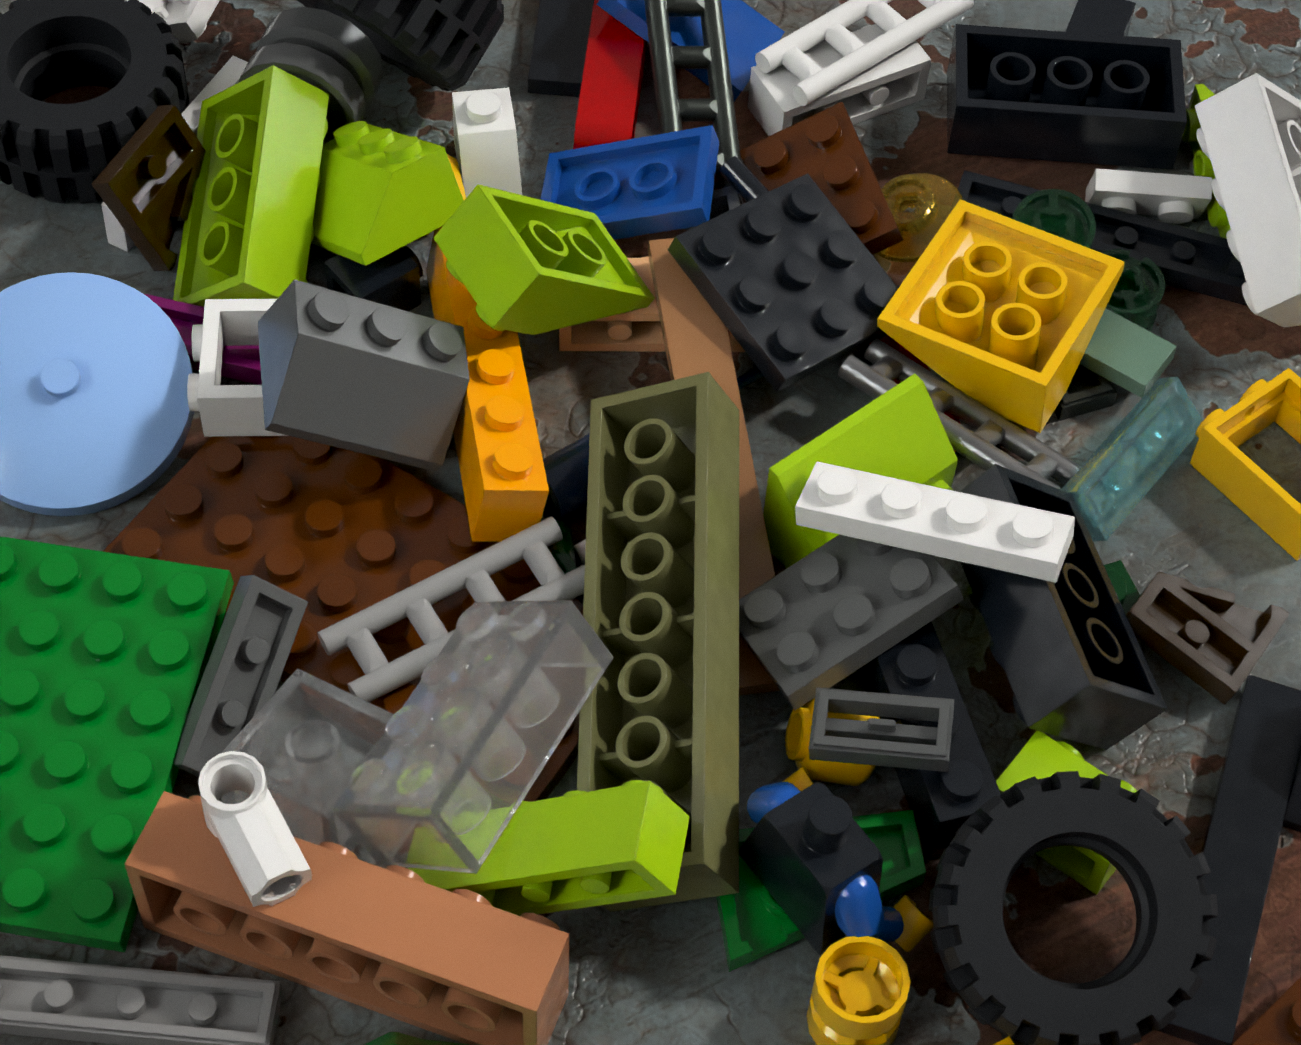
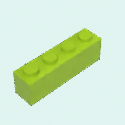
M631 780L623 783L622 786L589 792L569 791L560 797L532 802L511 801L503 807L480 811L459 810L453 812L450 816L419 822L408 869L418 874L427 884L453 892L455 889H466L476 892L485 897L493 907L518 916L523 913L545 914L676 895L690 816L664 794L659 786L651 781Z

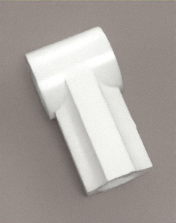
M237 751L221 753L207 761L200 772L198 782L207 828L219 839L253 907L263 904L273 906L295 896L304 884L312 880V872L267 788L263 766L255 757L245 752ZM234 790L245 791L251 794L245 801L237 804H225L219 801L221 796Z

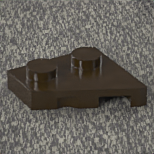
M175 105L158 106L92 183V186L154 271H170L175 266L178 254L169 250L177 221H187L193 200L192 187L200 175L206 152Z
M1159 571L1128 610L1126 616L1137 639L1225 705L1237 693L1290 613L1282 607L1272 604L1264 612L1234 604V593L1214 587H1197L1187 579Z

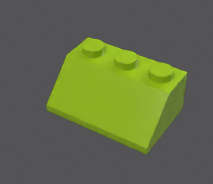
M356 121L338 128L333 133L335 139L323 144L320 163L321 184L316 195L313 218L315 232L312 244L367 266L442 227L464 201L445 148L420 140L416 136H407L394 132L389 128L384 129L367 124L366 121Z
M915 373L769 468L763 516L770 552L787 569L839 535L796 525L795 505L816 462L953 491L952 484L958 459L926 386Z

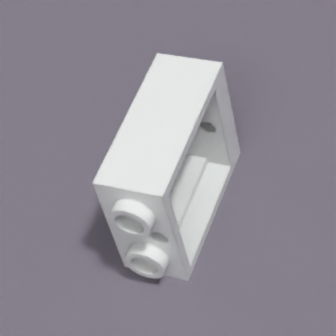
M205 299L203 324L193 325L192 356L194 362H200L199 373H190L187 383L189 411L200 412L204 437L288 436L265 430L262 385H220L223 346L259 345L258 321L277 299Z

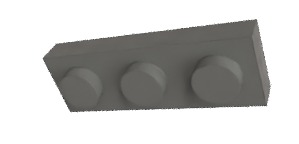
M255 575L240 576L186 719L173 764L176 768L199 777L207 761L218 754L237 751L245 752L252 756L308 601Z

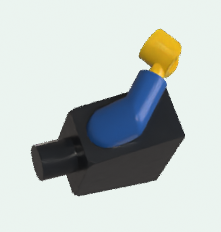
M804 766L782 782L757 788L747 801L748 814L757 825L740 847L739 855L819 955H822L831 944L850 936H869L881 939L886 943L895 941L905 951L909 952L933 928V921L927 918L907 895H904L893 908L882 906L879 890L883 858L879 849L852 818V810L848 803L842 798L834 796L826 785L820 782L813 783L809 777V771Z

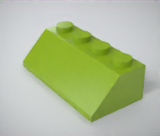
M273 65L202 101L197 138L206 152L200 175L192 187L193 200L188 219L184 221L173 300L204 307L205 299H278L294 279L308 283L306 273L310 245L315 232L313 218L316 195L321 184V155L323 140L328 130L326 119L329 100L328 93Z

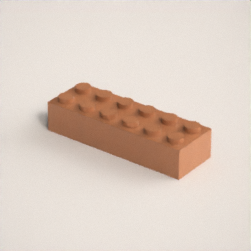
M164 791L124 864L144 928L464 1044L548 1045L569 994L570 934L561 931L558 925L550 919L535 913H523L518 916L493 907L485 897L470 890L455 889L453 892L427 884L418 874L402 866L389 865L386 868L373 865L359 860L352 851L333 842H321L317 845L294 837L311 869L312 880L304 884L295 896L273 906L263 904L253 907L219 839L207 828L201 797L198 795H192L186 799Z

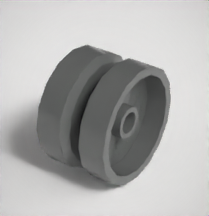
M299 7L283 10L269 22L259 41L257 51L251 56L239 82L274 65L328 93L329 100L326 116L328 130L323 140V144L335 139L333 133L338 128L363 120L365 112L370 107L380 86L384 71L381 55L369 37L350 21L326 10Z

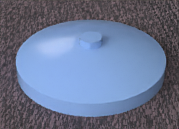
M76 272L37 276L14 284L0 292L1 501L28 512L49 516H75L96 513L117 506L143 492L168 469L185 443L194 415V411H189L187 397L188 375L193 373V368L179 331L166 313L146 295L129 285L105 276Z

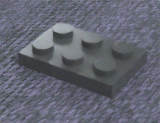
M839 534L739 599V635L792 708L797 710L815 698L816 687H832L964 599L958 584L933 555Z

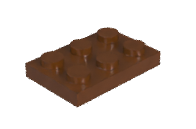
M839 102L740 150L745 166L769 191L808 173L872 255L904 241L843 102Z

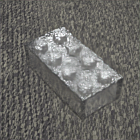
M571 600L474 602L459 617L456 630L438 656L424 668L421 681L406 703L389 719L384 735L371 754L352 773L347 789L332 811L379 865H398L408 868L477 874L612 661V654Z

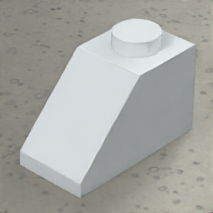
M509 87L452 92L454 144L466 198L477 184L522 195L517 133Z

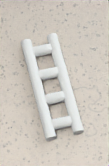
M848 0L756 53L755 61L759 69L764 73H769L783 64L802 82L793 86V96L801 106H806L972 8L974 0H917L926 9L908 20L887 4L893 0ZM865 16L885 31L884 34L867 44H864L846 29V27ZM825 40L844 57L822 69L803 52Z

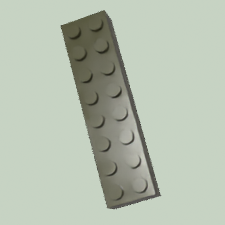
M709 372L591 400L577 790L589 792L622 786L623 783L631 780L651 781L659 786L664 794L690 816L676 895L602 905L610 912L739 893V409Z

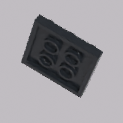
M808 173L675 236L668 248L670 254L776 392L868 344L875 338L886 334L877 327V318L898 287Z

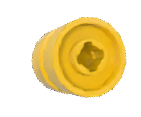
M869 936L845 937L827 948L819 958L806 1016L809 1034L816 1045H892L898 1032L911 983L907 964L899 952L883 940Z

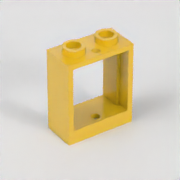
M1288 368L1269 382H1266L1264 379L1256 381L1245 391L1239 402L1227 411L1219 408L1211 412L1196 430L1195 435L1199 439L1190 464L1298 561L1301 559V504L1237 448L1273 422L1277 423L1301 445V378Z

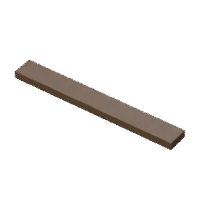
M674 238L649 240L648 257L671 381L709 372L739 409V599L775 577L727 327L668 251ZM739 635V696L780 691Z

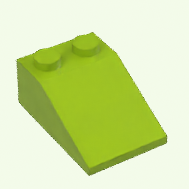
M477 184L433 238L447 258L446 266L449 272L465 285L477 303L476 312L478 316L488 326L497 331L508 330L536 335L645 308L655 299L597 215L592 212Z

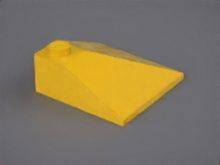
M960 199L877 318V327L955 388L1003 418L1041 433L1072 381L1124 270L1125 262Z

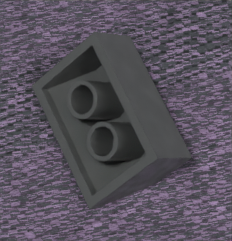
M294 279L258 321L265 430L437 471L444 463L470 380L464 327Z

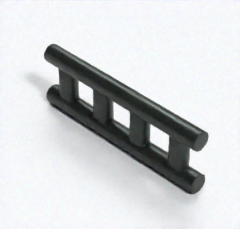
M644 0L660 134L681 131L682 122H713L714 130L719 139L715 175H720L722 188L732 186L719 172L723 164L730 158L737 156L741 160L721 0ZM669 17H700L704 46H672ZM675 69H707L710 99H679Z

